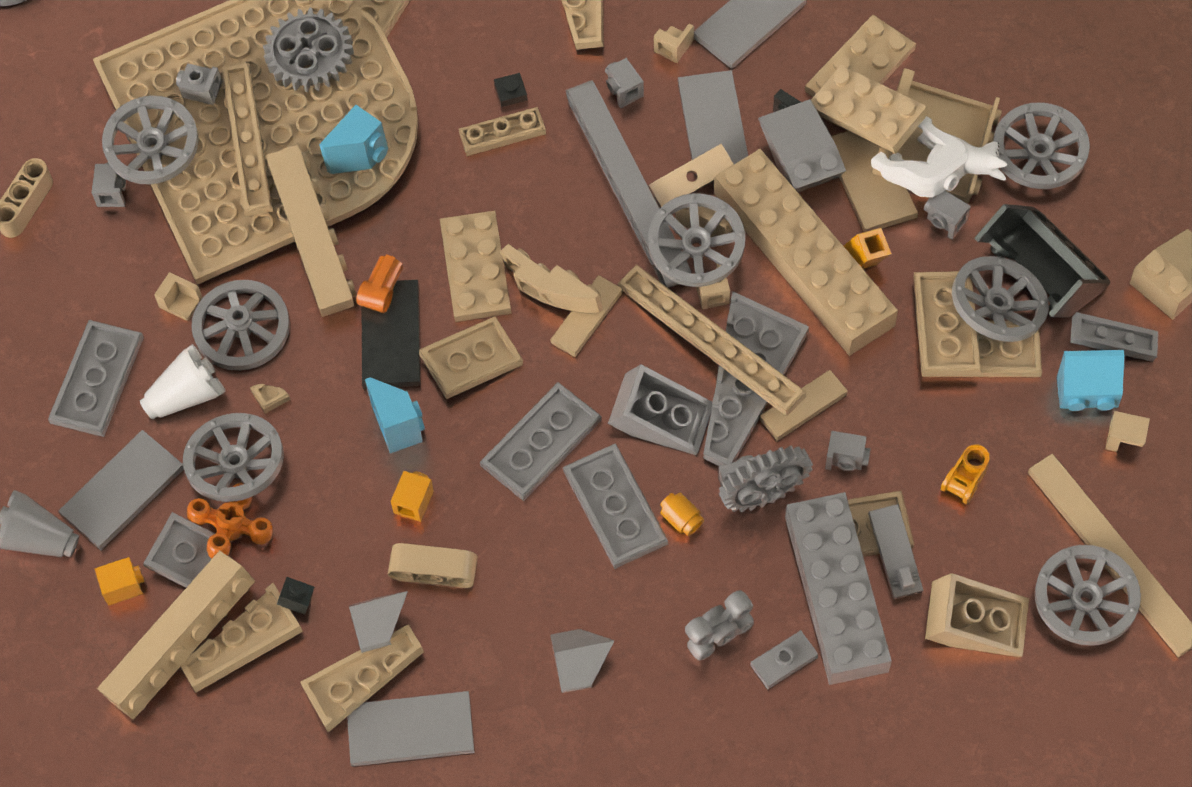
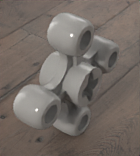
M742 590L735 591L726 598L724 602L726 610L722 605L715 606L702 617L694 618L686 625L685 632L689 637L687 647L697 660H704L715 651L714 641L718 646L725 645L737 635L747 632L754 625V619L750 614L753 604Z

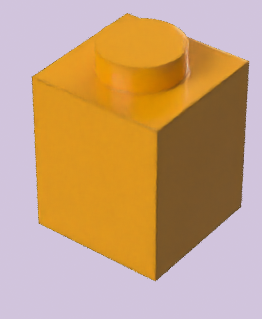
M882 228L857 234L843 245L862 269L878 265L892 254Z
M403 471L391 499L393 513L421 522L434 492L432 480L424 473L418 471L413 473Z
M130 557L94 568L102 595L108 606L143 594L140 583L145 582L141 568L139 565L134 566Z

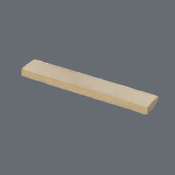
M249 62L221 67L245 216L273 212Z

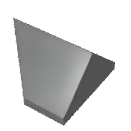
M408 591L349 605L361 653L391 645L390 639Z
M582 629L551 634L561 692L565 693L591 688L615 640Z

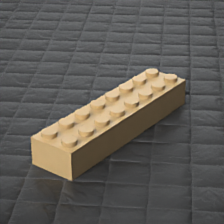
M758 149L715 176L714 194L716 197L729 204L737 212L746 233L849 356L895 327L898 313L896 307L761 149Z

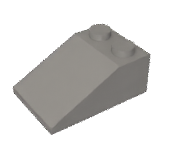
M810 99L758 118L778 170L797 192L837 179L846 171L837 146Z
M640 364L625 373L608 424L632 437L696 455L698 454L711 415L713 402Z

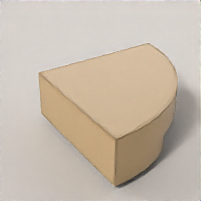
M257 384L250 387L252 394L265 414L290 400L288 393L280 387Z

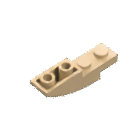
M509 244L500 251L505 267L514 272L518 289L543 303L570 311L600 313L603 310L600 292L593 285L582 283L573 271H565L556 265L550 272L544 264L533 262L524 250L520 248L516 250Z

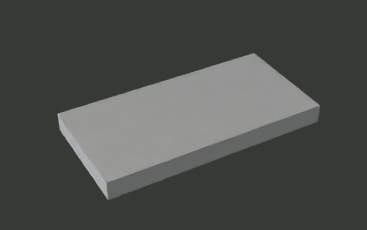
M730 0L694 31V39L733 69L803 8L807 0Z
M732 70L678 77V87L692 160L721 143L733 164L746 158L748 151Z
M88 320L48 417L49 423L104 437L144 339L143 334Z
M557 382L480 461V466L525 501L602 421V416Z
M141 430L58 512L98 549L102 550L184 470L183 464L146 432Z
M616 443L563 467V472L614 569L668 545L667 537Z
M469 691L364 702L347 716L351 766L475 753Z

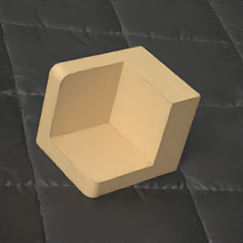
M688 24L684 31L670 26L666 32L659 29L654 35V52L678 63L694 41V26Z
M727 277L712 285L696 287L702 309L730 304V287Z
M170 272L154 294L159 308L186 321L190 320L197 305L203 298L196 284Z
M1114 411L1105 449L1117 452L1120 442L1143 447L1146 442L1150 418Z

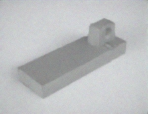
M1076 312L1072 317L1070 343L1100 350H1124V355L1153 362L1157 358L1158 331Z
M896 504L869 511L868 515L893 600L923 592V586L899 505Z

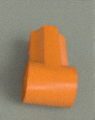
M387 254L380 256L368 281L364 280L357 293L356 303L385 313L391 304L393 288L403 270V263Z

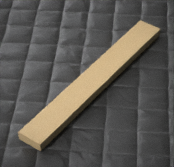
M638 265L618 283V286L630 298L785 416H788L806 397V392Z
M1051 454L1029 468L1028 474L1086 545L1098 546L1112 551L1130 566L1136 575L1140 587L1141 601L1139 610L1179 658L1191 650L1192 622L1057 458ZM1106 564L1104 565L1115 580L1120 578L1115 570ZM1125 586V587H1123L1122 589H1123L1124 592L1128 595L1127 589H1126V586Z

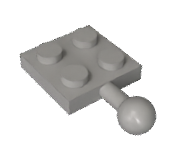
M172 512L145 559L143 566L187 588L211 561L207 554V541L215 533Z

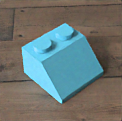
M357 105L347 113L319 144L327 172L330 174L371 169L376 162L379 163L385 158L388 151L382 122Z
M1124 350L1064 351L1057 374L1059 408L1071 411L1098 408L1099 410L1106 411L1119 407L1123 395Z
M371 377L365 379L370 403L390 454L423 442L421 431L425 430L418 402H412L407 391Z

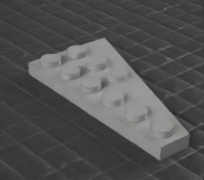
M732 291L726 332L785 375L809 333V326ZM720 365L703 453V459L718 466L735 462L757 424L760 415H762L768 404L766 400Z

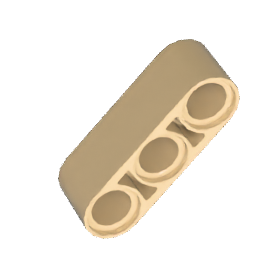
M32 158L26 161L0 200V231L5 237H16L23 232L52 187L53 179L46 163L42 159Z
M398 543L392 546L387 575L394 580L469 588L474 583L478 556L467 550Z

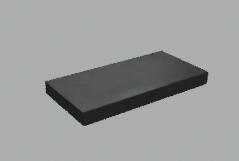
M418 280L397 281L393 288L392 301L385 313L361 306L363 389H367L365 379L370 377L394 387L421 386Z

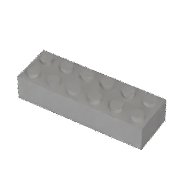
M846 493L787 504L785 519L829 685L888 673L892 660Z

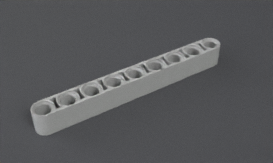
M590 80L567 89L566 96L569 105L659 281L667 288L678 285V283L665 277L656 268L651 259L648 249V231L653 217L660 208L595 83ZM664 222L658 238L675 239L668 224ZM660 248L663 257L668 263L682 252L678 249ZM687 261L677 268L683 272L691 273Z

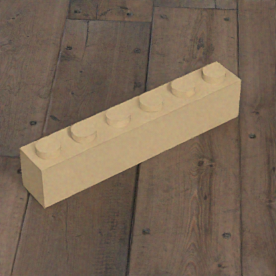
M297 144L267 154L268 166L321 316L324 317L354 307L352 297L357 296L352 280L346 281L343 271L348 270L343 254L337 255L334 246L339 243L334 229L328 230L325 220L330 218L325 203L319 204L316 195L320 194V189L316 178L310 179L307 169L312 167L307 153H301Z
M219 550L97 689L112 704L134 720L200 643L207 638L208 634L222 618L227 615L237 601L248 591L255 580L242 565Z

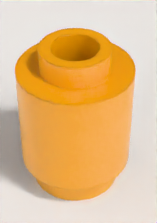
M681 492L676 495L670 493L660 504L662 507L660 514L678 532L685 533L687 536L692 535L704 522L701 511Z

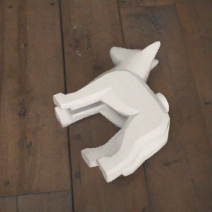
M927 116L918 126L923 130V133L917 138L919 142L932 150L928 155L927 162L903 160L900 153H894L888 159L887 155L883 152L878 153L871 160V166L880 171L883 178L911 190L920 197L933 198L945 190L952 191L958 185L959 179L965 174H984L999 180H1006L1005 175L998 169L1007 166L1005 161L999 159L998 142L993 141L983 147L972 146L958 137L937 129L932 124V119Z

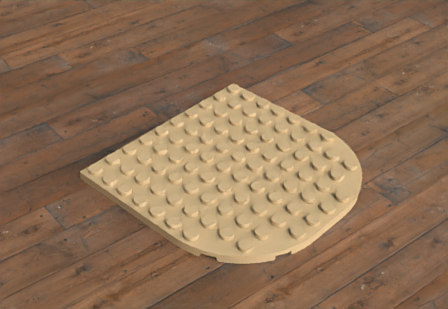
M229 0L93 58L94 64L116 110L125 103L139 97L163 96L182 104L195 121L199 141L196 154L191 163L174 178L165 182L151 184L197 284L295 242L268 166L267 154L297 144L301 153H307L312 167L307 169L310 179L315 177L318 183L320 194H317L316 197L319 204L325 203L330 218L325 220L328 227L365 210L384 196L405 171L415 148L418 133V114L411 85L380 26L369 13H365L354 5L352 0ZM309 8H312L313 13L316 15L320 9H323L325 17L332 12L335 20L342 19L343 27H348L349 34L352 37L354 54L350 55L352 63L345 64L347 72L342 73L338 71L340 80L329 79L330 87L320 83L319 91L315 89L314 85H310L308 92H305L303 85H300L298 90L295 91L292 82L287 87H284L282 79L276 81L274 74L269 72L268 64H266L264 58L265 51L263 45L267 44L266 35H272L271 26L279 28L278 19L280 18L286 22L288 21L287 13H291L296 17L298 16V9H301L303 14H307ZM288 48L285 51H291L294 48ZM327 48L324 51H330L333 48ZM248 62L251 70L273 212L245 216L221 68ZM187 63L210 69L212 67L218 68L222 84L214 105L182 98L179 87L176 85V78L180 70L185 71ZM306 65L303 68H309L312 65ZM357 105L382 122L388 146L387 154L381 162H376L371 169L330 174L327 172L319 144L347 113ZM147 109L151 126L157 128L164 110ZM138 112L124 121L125 124L138 132L143 130ZM173 114L164 135L185 124L178 116ZM187 135L167 146L183 150L187 141ZM129 137V139H130V141H131L132 144L137 143L136 141H134L133 139H131V138ZM166 155L160 157L163 167L168 166L177 159ZM148 159L142 165L144 171L154 170L152 159Z

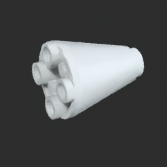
M192 344L176 357L145 392L144 398L140 400V404L151 419H155L156 417L161 418L215 399L226 392L218 378H213L211 375L215 372L212 364L206 357L202 359L201 354Z

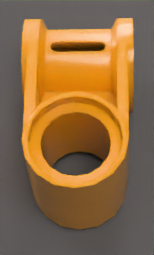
M978 444L968 446L956 465L947 474L940 490L953 493L960 497L962 502L967 505L987 472L990 459L987 449ZM978 459L982 465L973 466L968 460Z

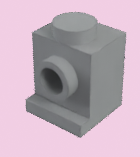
M627 58L619 62H613L606 67L605 73L608 75L606 84L613 95L617 94L620 109L644 96V81Z
M187 63L185 71L180 70L176 78V85L179 87L182 98L214 105L222 84L218 68L212 67L210 69Z
M108 162L105 164H95L92 195L97 207H125V200L121 191L126 189V179L119 176Z
M944 191L936 197H930L924 206V210L928 212L927 219L935 227L948 231V238L953 240L967 222L971 206L949 192Z
M831 431L825 469L831 470L832 465H835L840 469L852 471L854 469L861 470L862 465L868 466L871 448L865 447L867 437Z

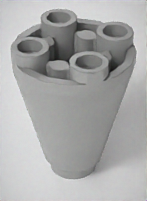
M14 490L7 504L9 508L3 506L0 511V549L63 557L64 555L71 557L80 535L75 534L72 528L29 496Z

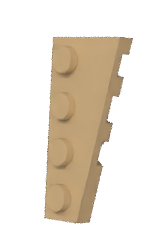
M562 0L576 49L604 47L603 0Z
M274 583L265 589L266 593L260 599L251 601L245 607L246 611L235 621L230 620L222 627L223 631L213 640L208 639L181 665L195 693L303 632L291 610L277 605L280 593Z
M409 624L393 632L390 639L391 645L363 653L359 650L300 682L327 732L331 731L424 653L420 642Z

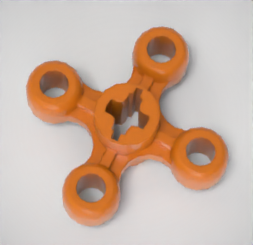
M237 483L232 487L243 485V483ZM253 496L240 501L224 503L218 509L211 508L209 503L201 498L190 501L187 507L188 520L199 526L210 523L216 528V534L210 536L207 541V554L211 559L219 550L229 556L231 549L230 541L238 539L242 534L250 536L251 541L257 545H264L271 540L273 526L268 519L259 517L249 520L244 516L243 510L249 508Z

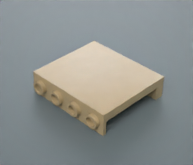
M904 68L896 92L926 105L929 110L927 117L932 119V124L937 129L958 137L975 147H983L993 142L995 133L991 132L992 125L997 126L1002 110L997 109L999 97L995 98L993 105L982 103L912 81L915 71ZM917 127L897 151V153L902 155L903 160L927 162L928 155L932 150L917 140L923 133L921 128ZM879 146L878 153L883 152L887 155L888 159L889 156L894 154L893 152ZM875 168L872 169V174L882 177L880 171ZM965 174L959 179L958 185L952 191H945L968 204L972 194H978L982 179L978 178V174Z

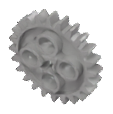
M309 8L307 14H303L301 9H298V16L296 17L291 13H287L288 21L286 22L279 18L280 27L271 26L272 35H266L267 44L263 45L266 64H268L269 72L274 74L275 80L279 81L282 79L284 87H287L292 82L295 91L298 90L300 85H303L305 92H308L310 85H314L317 91L320 89V83L330 87L329 79L331 78L339 81L338 71L342 73L347 72L345 64L352 63L350 55L354 54L352 37L349 34L348 27H343L342 19L335 20L332 12L325 17L323 9H320L316 15L313 13L312 8ZM288 48H294L291 51H285ZM327 48H333L330 51H324ZM306 65H312L309 68H303Z
M789 446L785 450L783 447H780L776 452L769 450L766 455L758 454L752 461L747 460L744 467L736 468V473L728 474L729 479L722 481L723 486L719 488V495L728 510L732 509L733 512L738 509L740 512H743L747 508L752 511L758 505L762 508L766 503H775L780 497H786V492L795 491L794 486L803 484L802 479L809 477L808 473L813 470L811 467L813 463L806 450L801 449L800 446L794 449L792 446Z

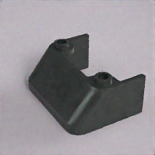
M1003 204L974 238L977 242L990 243L992 245L990 249L996 256L1014 259L1040 281L1044 290L1050 295L1048 297L1049 309L1051 310L1049 314L1052 317L1072 316L1101 294L1111 283L1108 277L1042 212L1031 206Z

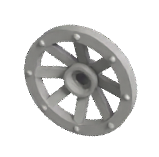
M144 96L125 103L112 114L103 131L102 147L109 165L119 176L138 184H157L174 178L188 167L196 154L199 137L192 115L182 104L163 96ZM147 109L164 110L157 128L151 126ZM137 112L143 126L141 132L124 123L126 119ZM173 114H175L185 125L164 135ZM119 130L137 143L114 145L115 135ZM187 135V141L183 150L167 146ZM140 153L128 166L123 164L116 156ZM166 155L177 159L168 166L163 167L160 157ZM148 159H152L153 171L138 170Z
M1029 103L1009 111L998 123L993 139L994 142L999 143V159L1007 163L1006 167L1000 168L1004 174L1023 186L1035 189H1052L1071 182L1083 170L1090 149L1089 137L1081 121L1068 110L1049 103ZM1034 116L1052 118L1044 134L1038 133ZM1025 119L1030 138L1027 139L1011 126L1019 120ZM1060 122L1072 131L1071 134L1056 141L1052 139ZM1006 135L1024 149L1005 150L1004 136ZM1075 142L1078 143V156L1055 152ZM1010 159H1028V162L1021 170ZM1050 161L1071 166L1057 173ZM1036 165H1041L1047 176L1031 173Z
M686 194L670 200L657 211L648 231V249L656 268L668 279L685 286H708L728 277L739 265L745 249V230L737 212L723 200L707 194ZM689 207L691 228L687 230L672 214ZM698 207H705L716 211L704 228L699 227ZM725 218L731 225L733 232L710 238V235L722 219ZM664 222H666L682 238V240L658 238L660 229ZM735 242L734 249L729 258L711 249L712 247ZM699 243L701 246L694 247L692 244ZM660 248L683 251L668 263L663 257ZM705 256L721 266L704 273L702 258ZM689 258H693L695 274L683 272L677 268Z
M985 256L973 259L960 269L952 285L953 303L962 319L975 331L995 340L1015 342L1027 339L1040 329L1048 314V298L1040 281L1028 269L1006 258ZM993 270L992 288H988L979 271ZM1003 273L1011 275L1018 280L1008 290L1002 288ZM968 277L971 278L981 295L965 288V282ZM1025 287L1033 297V300L1014 301V297ZM968 300L981 306L982 308L974 311V309L969 304ZM1035 310V316L1030 321L1013 311ZM988 317L994 320L995 324L988 322L984 318ZM1004 318L1020 327H1007Z
M234 280L215 287L201 299L192 318V334L200 353L212 364L228 370H248L270 361L283 348L290 330L288 310L281 296L266 284L253 280ZM237 294H254L243 306L239 304ZM229 297L231 305L229 310L214 306L223 298ZM264 298L275 308L274 310L252 311ZM207 314L224 319L203 330ZM279 319L275 335L255 323V321ZM227 329L218 351H215L206 340ZM252 332L269 343L256 353H253L248 336ZM235 337L241 340L245 354L243 357L227 356Z
M247 413L226 414L206 422L190 437L183 453V468L191 486L206 498L222 502L240 501L262 492L275 480L283 464V445L276 429L265 419ZM241 427L237 444L230 445L223 430ZM251 429L264 435L246 450ZM215 435L222 451L219 454L201 446L207 439ZM271 444V458L253 459ZM196 456L219 465L196 470ZM264 469L255 479H252L247 473L249 470ZM224 474L216 486L203 480ZM234 478H240L243 482V485L228 487Z
M1076 545L1057 552L1042 567L1035 586L1036 606L1045 624L1061 638L1080 645H1101L1117 639L1130 628L1140 607V587L1133 570L1117 554L1098 546ZM1076 559L1096 560L1089 580L1083 581ZM1064 563L1067 565L1074 588L1052 575ZM1106 564L1115 570L1120 578L1099 587L1097 582ZM1047 585L1070 599L1049 603ZM1126 586L1128 605L1102 599ZM1086 597L1090 602H1084L1081 598ZM1071 609L1076 611L1070 626L1061 621L1055 613ZM1098 609L1124 616L1115 625L1109 627ZM1084 615H1089L1099 631L1079 630Z

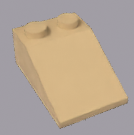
M1188 229L1157 247L1135 267L1130 281L1134 288L1172 320L1192 303V232Z
M953 573L932 581L925 639L955 648L1021 657L1023 656L1029 598Z

